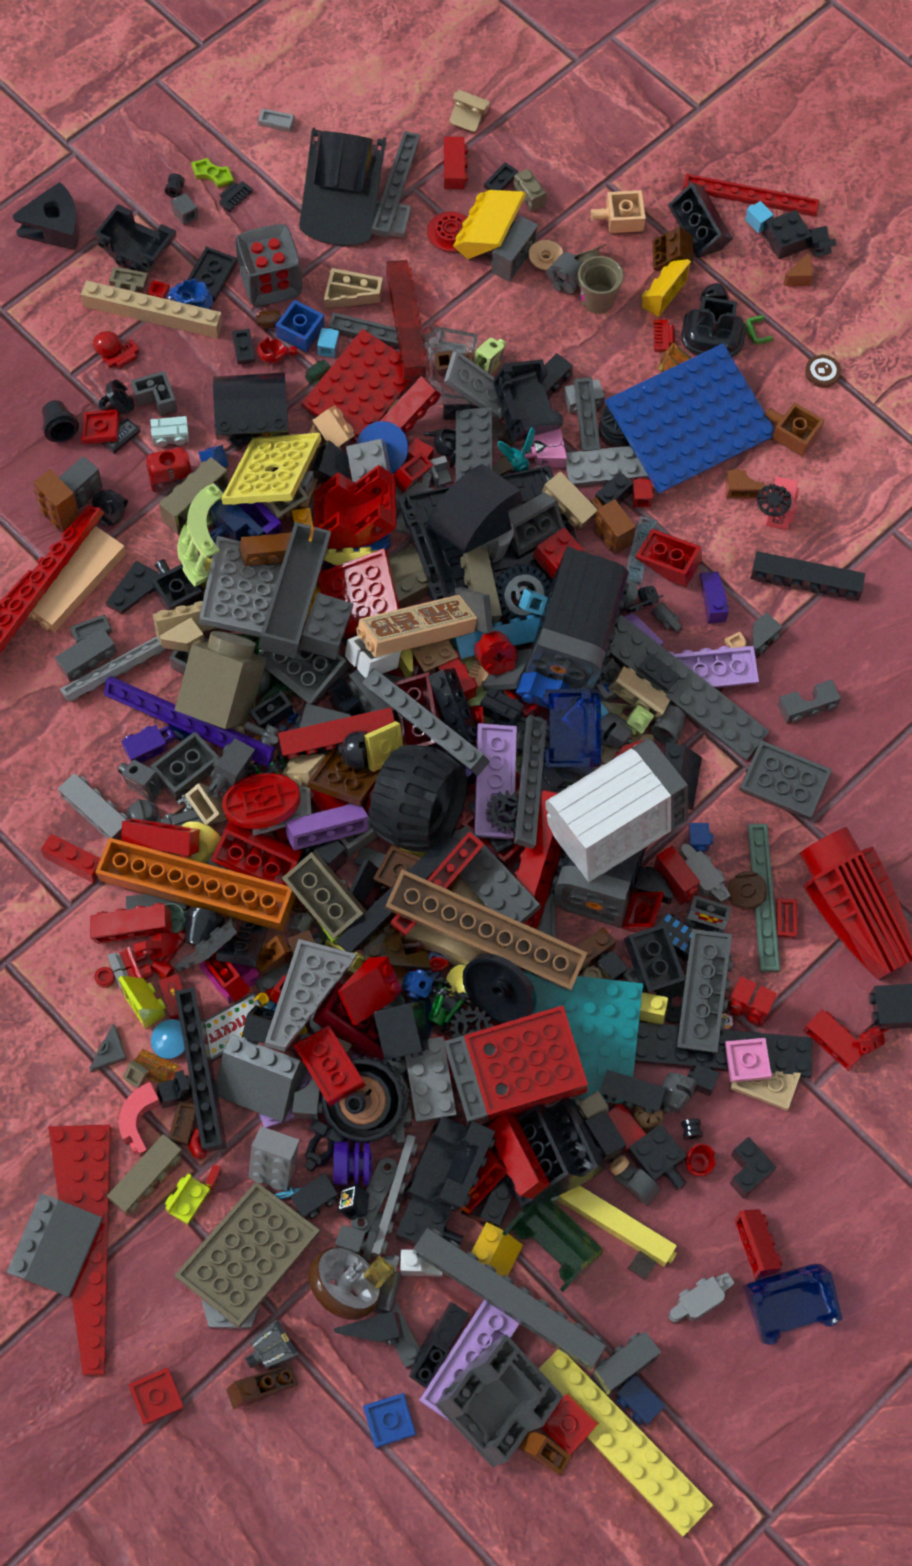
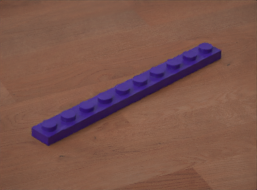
M110 676L106 680L104 695L191 734L196 732L202 739L225 748L227 743L231 744L234 738L255 749L252 761L266 767L273 760L274 747L233 729H223L175 711V704Z

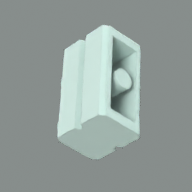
M187 416L150 419L153 446L164 447L167 444L183 445L189 442Z

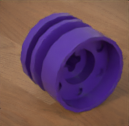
M334 1142V1185H348L349 1176H354L355 1185H359V1176H364V1186H369L373 1164L370 1142L364 1143V1151H360L359 1142H356L354 1151H350L348 1142Z

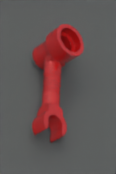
M183 930L177 934V944L174 951L170 955L163 957L161 962L155 960L151 965V970L159 974L161 979L174 974L175 968L169 965L179 948L185 944V931Z

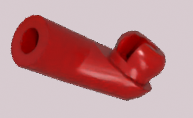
M194 1129L188 1147L193 1157L204 1159L207 1152L202 1149L200 1144L199 1129Z

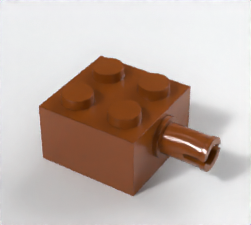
M795 402L784 415L771 407L765 414L769 420L777 424L772 439L801 456L806 453L820 434L825 421Z
M594 497V500L592 498L590 502L597 509L594 531L597 536H601L604 540L606 548L615 555L631 546L636 526L618 502L613 500L603 506L598 497Z

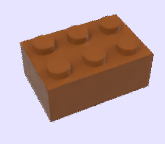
M50 469L33 481L35 488L33 491L37 496L36 502L40 506L39 512L43 517H48L51 520L50 523L56 530L59 529L63 533L79 516L74 493Z

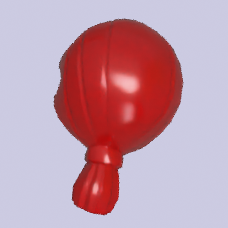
M267 337L257 347L260 359L271 365L277 364L286 355H298L296 346L285 347L276 338L270 341V338Z

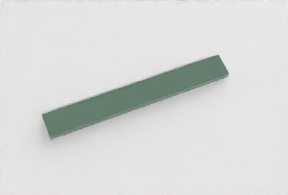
M748 824L751 871L757 873L765 880L768 889L764 902L757 908H754L760 973L780 972L767 824Z

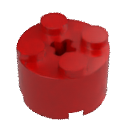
M495 630L491 633L483 634L481 636L482 639L476 642L474 654L489 675L503 674L515 668L517 650L505 634Z

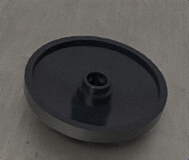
M480 954L475 956L464 968L462 975L464 989L471 998L472 1003L479 1007L481 1012L486 1011V1016L491 1017V1019L497 1022L506 1023L529 1016L534 1012L537 1003L535 989L527 975L510 960L495 954Z

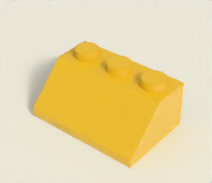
M688 259L671 261L667 267L664 266L659 278H655L651 288L644 291L641 297L643 300L642 308L660 317L686 284L691 261Z
M486 1222L471 1253L479 1258L478 1262L484 1266L487 1263L496 1269L495 1273L501 1277L503 1275L508 1277L523 1245L506 1231Z

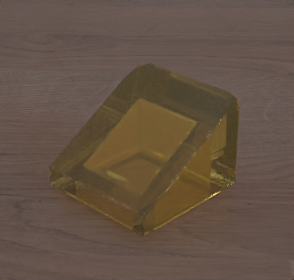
M378 1256L368 1267L363 1277L379 1289L395 1269Z

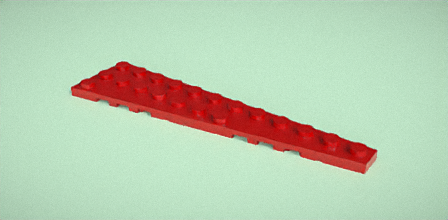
M88 505L61 534L62 539L49 547L50 552L44 558L40 557L37 560L38 565L32 571L28 570L1 599L0 653L5 649V646L14 637L22 623L26 621L28 615L37 606L39 600L47 592L54 580L57 579L59 573L68 564L94 526L99 522L104 514L101 508Z
M48 1126L58 1200L103 1218L72 1291V1301L82 1373L84 1376L105 1375L109 1200L107 1195L109 1194L111 1126Z

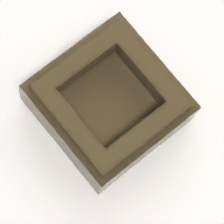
M132 1060L122 1079L139 1088L143 1086L149 1070Z

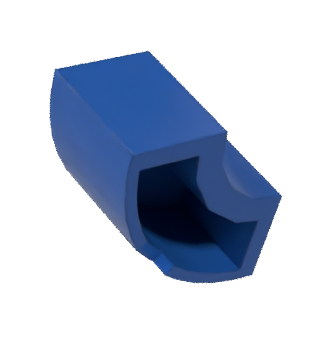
M538 672L523 673L516 691L523 701L546 707L554 712L567 710L574 692L563 680L550 679Z

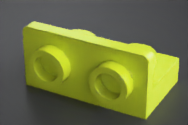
M189 1173L186 1177H182L179 1180L177 1191L174 1195L171 1194L165 1203L167 1213L187 1225L210 1192L209 1187L195 1180Z

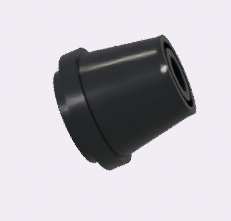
M54 400L43 406V433L49 441L56 443L65 442L76 435L79 430V422L63 402Z
M190 907L189 910H185L184 943L197 946L201 941H207L212 937L210 933L217 927H220V925H223L224 918L220 917V913L206 909Z

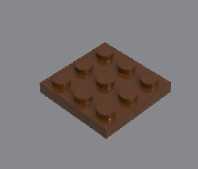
M335 748L329 752L309 779L307 788L361 806L374 788L376 778L381 769L374 772L369 770V767L367 770L353 769L345 764L343 757L339 756V749Z

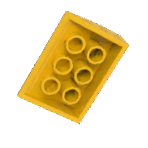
M488 190L484 193H479L475 199L474 206L469 210L468 218L462 224L461 232L456 236L453 246L467 260L500 247L526 193L502 190Z

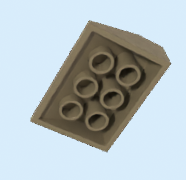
M414 544L389 557L400 609L406 608L429 595L428 582Z

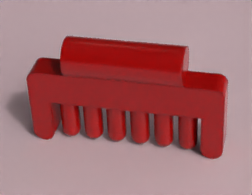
M667 319L653 320V327L655 328L653 330L655 335L654 351L668 352L669 346L675 345L674 325H668Z
M132 339L129 340V343L122 345V348H120L116 355L102 357L109 368L116 365L119 369L137 359L135 354L139 353V348Z

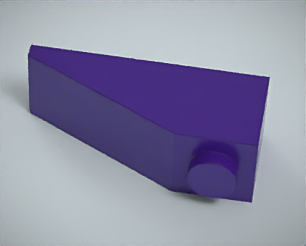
M718 571L700 573L707 622H726L729 610Z

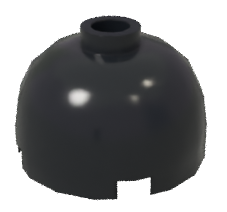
M367 731L351 732L344 738L343 744L339 745V756H342L345 764L353 769H368L364 735L368 734Z

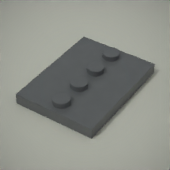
M761 740L739 791L811 820L832 769Z

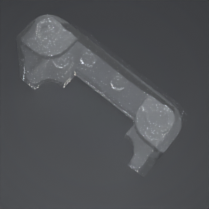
M437 327L425 337L423 342L422 377L427 379L442 394L435 405L474 404L444 383L445 377L440 376L436 370L434 353L452 350L453 353L458 351L461 354L469 352L473 354L478 349L477 334Z

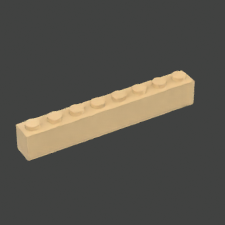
M87 280L81 292L83 307L218 339L223 325L222 314L218 311Z

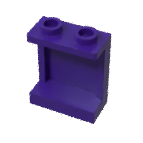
M262 502L239 504V507L264 530L265 535L282 533L281 522Z

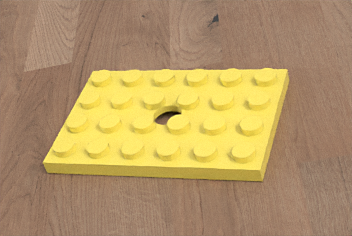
M320 433L253 437L221 498L223 505L253 504L256 502L270 503L273 501L287 502L293 500L322 439ZM273 467H278L276 471L271 472Z

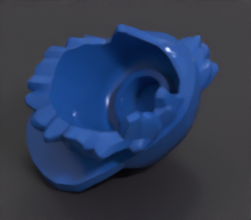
M185 279L183 283H179L174 288H171L167 298L174 299L176 302L210 309L213 304V298L209 293L210 291L206 289V283L198 282L196 279L190 281Z

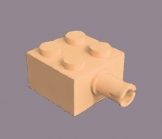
M642 190L607 192L606 209H591V220L606 219L608 221L609 233L644 231L646 218Z

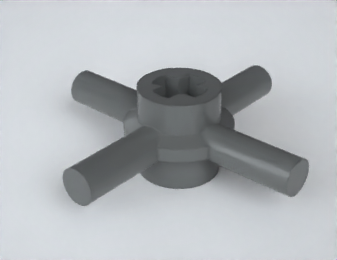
M248 721L245 722L243 728L260 735V742L274 748L277 743L280 744L278 733L283 732L281 729L267 724L264 729Z

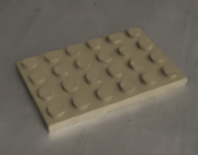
M255 1182L174 1276L237 1328H240L320 1234V1230L262 1185Z

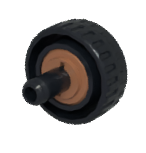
M371 1056L352 1058L350 1060L366 1086L331 1106L328 1105L323 1096V1112L329 1125L342 1137L354 1142L359 1141L360 1143L374 1142L394 1132L405 1118L406 1110L409 1106L407 1083H405L404 1077L399 1073L398 1069L386 1060Z

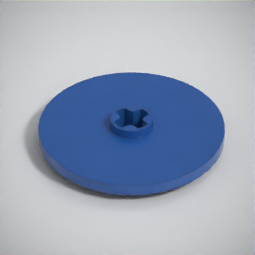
M386 421L372 423L363 429L356 444L378 439L386 441L391 472L393 474L403 466L407 459L409 451L407 437L393 423Z

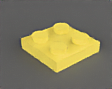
M395 721L364 735L369 770L374 772L381 769L393 750H397L399 746H403L400 723Z

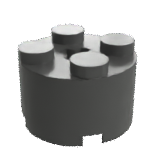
M562 253L546 270V274L549 276L553 283L552 286L557 292L563 291L572 294L579 287L578 271L583 262L574 259L575 255L572 253Z

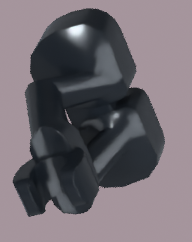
M315 1119L310 1125V1130L315 1136L309 1141L305 1153V1158L308 1159L305 1167L310 1172H313L317 1165L323 1166L334 1155V1142H347L348 1138L342 1137L338 1132ZM322 1138L328 1140L327 1151L318 1156L315 1154L317 1143Z

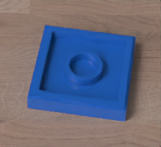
M404 1393L363 1405L375 1449L416 1436Z

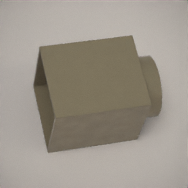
M211 632L208 642L192 644L175 711L223 729L244 725L246 721L250 722L251 714L249 711L254 708L267 658L253 654L256 644L249 639L226 632Z

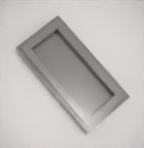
M262 108L258 119V126L291 132L295 115Z

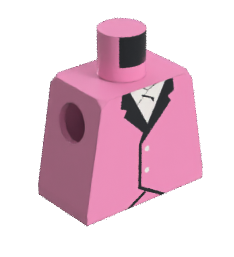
M561 429L534 436L530 451L525 452L524 456L526 458L535 457L537 467L565 468L567 457Z

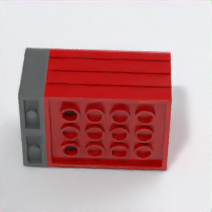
M563 1005L444 1041L468 1124L474 1121L482 1125L495 1121L503 1114L512 1116L525 1112L536 1104L545 1106L558 1102L565 1097L571 1098L588 1092V1083Z

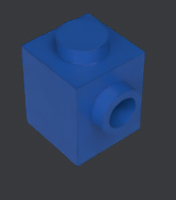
M709 823L689 824L688 844L696 852L700 850L702 853L708 852L710 845H713V833H710Z

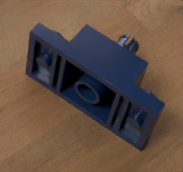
M220 499L211 507L212 522L215 530L209 533L214 543H216L217 536L241 541V537L265 535L264 530L238 505H223L222 499Z

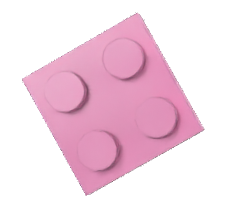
M766 1038L725 1042L731 1082L771 1079Z

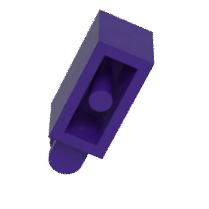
M154 725L152 727H145L135 735L126 736L121 743L130 762L136 760L139 763H143L166 752V745L175 741L177 737L171 726H165L158 730L157 726Z

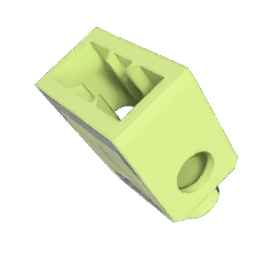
M489 338L475 351L474 363L492 375L503 360L504 350L507 346L506 342L502 339L495 340Z

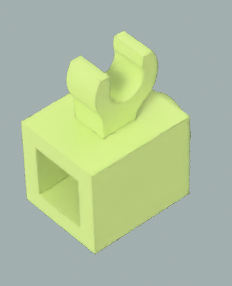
M640 705L633 709L626 720V724L633 730L632 736H640L654 717L653 714Z

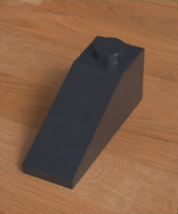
M395 1311L334 1328V1333L386 1343L387 1346L397 1344L399 1339L404 1338L399 1313Z

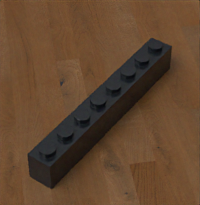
M195 987L175 991L201 1146L207 1153L225 1149L227 1144L200 992Z

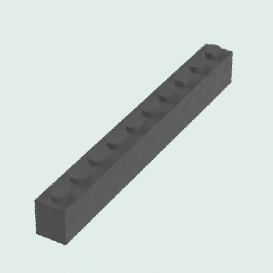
M427 1228L413 1248L415 1255L590 1371L593 1369L606 1347L603 1344L604 1340L595 1334L589 1335L585 1332L586 1329L577 1322L571 1323L567 1320L568 1317L558 1310L554 1312L549 1308L550 1305L542 1299L536 1300L526 1288L521 1287L519 1289L513 1285L514 1281L505 1275L501 1277L495 1273L496 1269L486 1263L484 1266L478 1262L479 1258L471 1252L466 1254L460 1250L461 1246L452 1240L450 1242L443 1239V1234L436 1229L431 1231Z

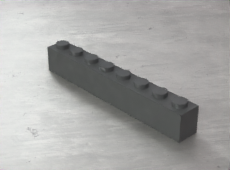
M375 668L362 682L370 692L477 777L490 763L483 753Z

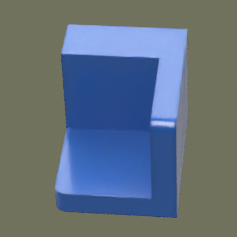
M223 445L209 447L198 452L201 463L212 457L224 468L228 466Z

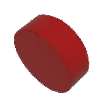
M101 967L95 972L94 979L99 987L107 988L114 983L115 975L109 967Z

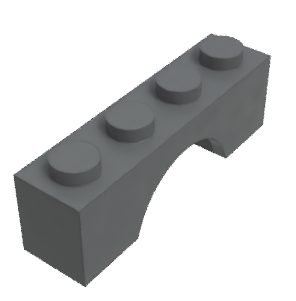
M301 1033L300 1041L311 1036L312 1034ZM313 1078L304 1089L294 1092L292 1110L294 1118L319 1120V1113H323L321 1091Z

